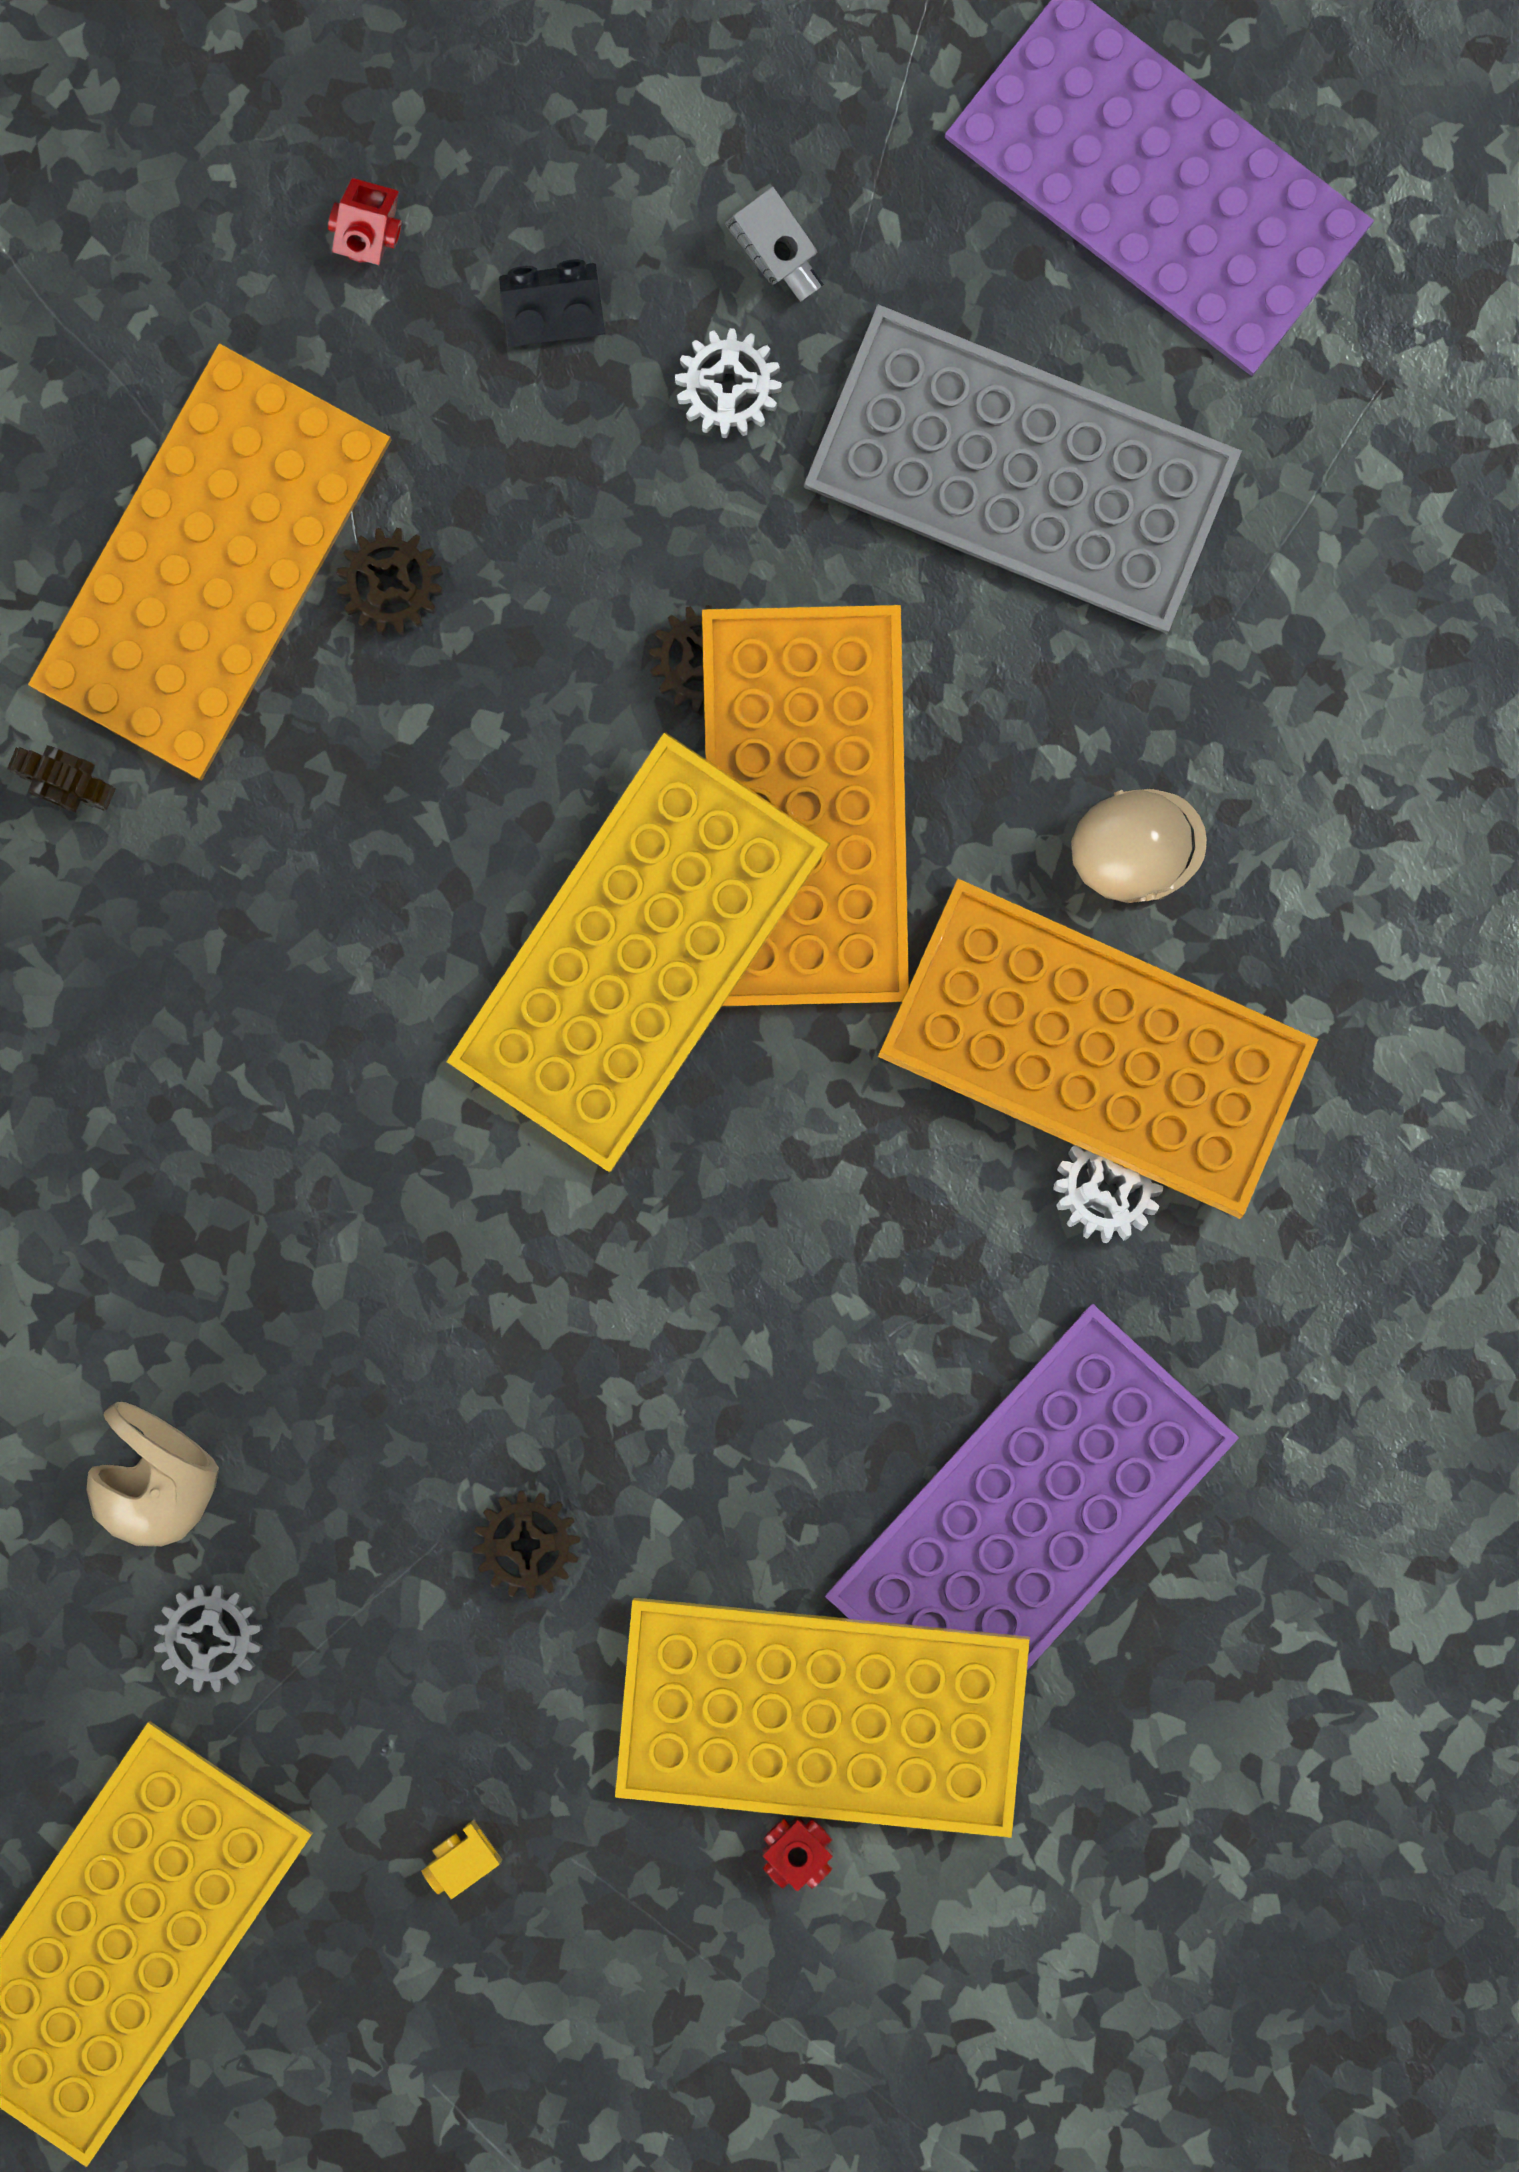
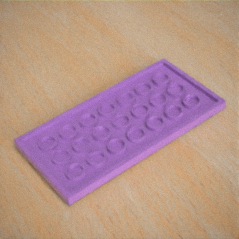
M1051 0L945 133V139L1250 376L1256 373L1374 222L1367 214L1090 0Z
M1091 1304L825 1594V1597L849 1619L1030 1637L1028 1670L1239 1437L1094 1304Z

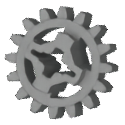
M202 1584L196 1585L194 1587V1599H190L183 1591L178 1593L176 1599L180 1607L176 1609L171 1606H164L161 1611L169 1619L168 1624L155 1625L154 1628L155 1632L165 1635V1641L154 1646V1651L167 1652L169 1659L162 1664L161 1668L165 1671L176 1667L179 1673L176 1676L175 1683L178 1685L186 1681L188 1677L194 1679L193 1689L195 1692H200L206 1681H210L214 1692L221 1691L224 1677H227L232 1684L236 1685L241 1681L240 1674L237 1671L239 1667L248 1671L253 1670L255 1667L252 1660L247 1657L249 1652L262 1651V1645L252 1641V1635L263 1630L262 1625L250 1624L247 1619L256 1609L254 1606H250L242 1610L238 1606L242 1595L239 1592H235L228 1599L224 1598L223 1585L219 1584L215 1585L211 1595L206 1594ZM205 1605L200 1620L194 1624L180 1623L183 1616L189 1610ZM224 1610L234 1617L241 1635L231 1632L224 1621ZM210 1625L213 1626L214 1636L230 1643L215 1644L206 1651L204 1650V1641L197 1639V1636L188 1634L202 1632ZM177 1643L186 1645L193 1656L192 1665H189L182 1658L177 1648ZM223 1652L237 1654L227 1667L212 1671L217 1656Z

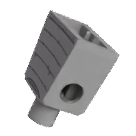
M773 186L725 222L730 232L772 286L781 279H784L801 302L824 285L807 261L818 253L816 248ZM775 242L784 243L789 248L790 257L787 261L780 260L775 255Z

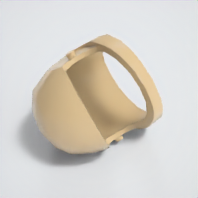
M1155 789L1125 792L1120 790L1114 792V797L1105 799L1091 807L1079 821L1071 841L1073 865L1083 882L1105 898L1125 903L1163 899L1184 886L1200 868L1206 852L1207 837L1205 826L1196 810L1178 795ZM1192 826V828L1194 829L1195 850L1190 865L1186 868L1188 859L1192 851Z
M116 1402L105 1410V1420L117 1435L142 1458L134 1467L100 1465L94 1466L89 1470L86 1490L93 1518L112 1536L135 1546L162 1547L182 1540L202 1518L216 1488L219 1467L205 1450L175 1427L135 1405L126 1402ZM132 1425L139 1428L143 1432V1434L139 1432L136 1428H134Z

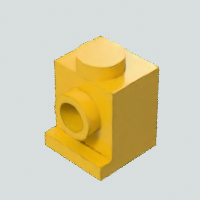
M474 1819L463 1828L467 1837L461 1840L457 1833L443 1841L432 1850L437 1858L421 1870L431 1888L438 1895L445 1891L449 1898L453 1899L502 1862V1858Z

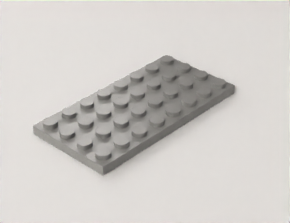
M878 304L810 468L804 488L1168 634L1242 450Z

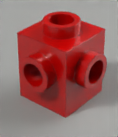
M352 178L340 203L335 202L330 213L328 231L335 233L332 252L348 256L357 262H370L379 265L387 247L395 249L400 236L402 220L395 219L399 190Z
M796 1816L790 1823L783 1818L763 1838L768 1845L763 1849L762 1856L768 1862L762 1868L782 1889L788 1884L797 1892L805 1884L813 1889L833 1869L827 1863L833 1857V1851L828 1846L833 1839L813 1818L807 1824L799 1816ZM795 1847L803 1848L808 1855L806 1862L802 1865L792 1864L788 1859L791 1849Z

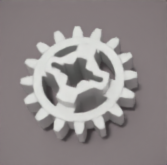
M730 328L727 340H720L717 333L711 331L709 345L704 346L701 342L695 340L692 342V348L696 356L692 358L682 355L680 358V364L688 372L676 374L675 383L679 386L687 387V390L679 393L677 400L679 404H692L686 413L687 419L693 421L701 416L703 418V432L708 433L715 424L720 426L722 438H727L730 427L737 426L741 435L745 436L747 435V422L752 420L760 427L765 424V419L761 412L762 409L768 411L776 410L777 403L773 398L769 397V394L781 392L782 383L770 380V377L780 372L778 362L766 364L765 360L770 355L768 345L758 350L753 348L755 335L750 333L743 342L737 341L735 329ZM721 354V360L710 369L701 368L709 358ZM742 355L748 358L757 367L760 375H757V372H748L739 362V356ZM725 374H734L735 382L738 384L733 386L732 393H724L722 384L715 382H723ZM697 392L709 395L718 406L717 412L705 406ZM758 396L749 408L735 414L736 407L746 398H756Z
M1074 1145L1068 1153L1074 1163L1068 1161L1060 1163L1057 1170L1066 1176V1179L1057 1180L1053 1188L1057 1192L1065 1193V1197L1056 1205L1057 1209H1070L1073 1213L1067 1225L1072 1227L1079 1222L1085 1225L1083 1237L1087 1239L1094 1230L1101 1231L1103 1243L1110 1241L1114 1231L1118 1232L1123 1241L1127 1240L1131 1236V1224L1142 1231L1148 1224L1143 1213L1155 1215L1159 1209V1205L1151 1200L1150 1197L1159 1196L1163 1192V1186L1152 1183L1150 1178L1115 1164L1113 1161L1087 1150L1084 1152L1080 1147ZM1087 1163V1172L1090 1179L1087 1183L1082 1184L1081 1187L1076 1188L1078 1173ZM1104 1179L1108 1185H1117L1118 1190L1113 1197L1109 1191L1100 1192L1098 1189ZM1140 1188L1137 1206L1132 1212H1129L1128 1194ZM1091 1207L1103 1213L1105 1218L1094 1215L1086 1208Z

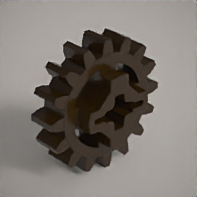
M397 527L392 538H386L381 528L376 529V541L371 543L362 535L357 537L361 550L355 553L346 549L343 554L351 563L350 567L337 568L336 572L340 578L347 580V584L337 588L339 597L352 598L344 607L347 614L352 615L360 611L362 613L358 622L360 627L365 629L372 621H375L378 634L383 636L387 631L388 625H394L399 635H404L405 622L409 620L418 628L423 626L419 613L424 610L434 614L437 609L429 600L430 596L443 595L444 591L441 586L433 583V579L443 575L441 566L428 565L436 556L434 550L429 548L420 552L421 537L416 534L408 542H405L402 529ZM396 550L390 558L375 560L371 557L382 551ZM415 561L419 564L422 571L423 583L421 590L411 583L410 572L414 568L413 564ZM395 571L398 572L397 578L405 591L400 588L389 587L383 592V585L375 572L389 577ZM359 573L369 580L370 591L366 596L365 602L361 599L358 591ZM405 603L409 606L400 612L384 613L390 605Z
M706 605L704 610L712 609V605ZM689 606L686 607V620L680 622L672 614L668 617L669 625L672 628L669 633L657 629L655 637L663 645L662 648H651L649 656L660 660L661 664L650 669L652 677L664 676L665 681L659 688V692L662 695L671 690L677 693L674 700L676 707H679L688 699L692 701L693 713H698L702 702H704V691L691 690L684 685H687L692 680L704 681L703 666L701 665L694 669L690 665L694 661L692 646L688 643L690 642L695 649L698 648L703 653V637L697 636L691 630L692 628L702 627V616H696L692 607ZM676 640L683 650L682 662L671 671L669 654Z
M49 745L46 746L43 755L32 750L28 751L24 748L16 747L7 767L11 773L31 782L28 789L29 794L75 813L80 802L89 807L107 811L116 790L112 785L103 782L102 779L91 776L95 768L93 763Z
M525 1490L518 1492L517 1503L512 1504L505 1495L500 1497L499 1502L502 1510L497 1513L490 1508H486L483 1513L490 1521L489 1526H476L474 1530L478 1535L485 1537L484 1543L473 1547V1553L485 1554L487 1559L478 1567V1570L485 1572L492 1569L495 1576L490 1585L495 1588L503 1581L509 1583L508 1596L514 1597L519 1587H525L528 1598H535L536 1586L541 1584L548 1593L553 1592L555 1588L552 1578L556 1575L560 1579L567 1581L570 1575L563 1565L565 1562L577 1563L579 1560V1556L569 1551L570 1545L581 1541V1536L569 1535L567 1528L576 1521L574 1516L561 1519L558 1514L562 1509L563 1503L558 1501L550 1508L545 1506L546 1496L543 1492L537 1495L534 1502H528ZM533 1512L547 1517L554 1524L557 1532L546 1533L536 1525ZM514 1513V1529L507 1537L494 1538L501 1522ZM523 1521H526V1528L530 1533V1537L540 1540V1547L532 1551L530 1568L528 1567L527 1558H524L523 1550L514 1549L513 1545L514 1541L522 1537V1530H524ZM560 1550L554 1565L547 1572L539 1575V1560L544 1554ZM496 1556H508L518 1564L521 1577L513 1575L504 1569Z

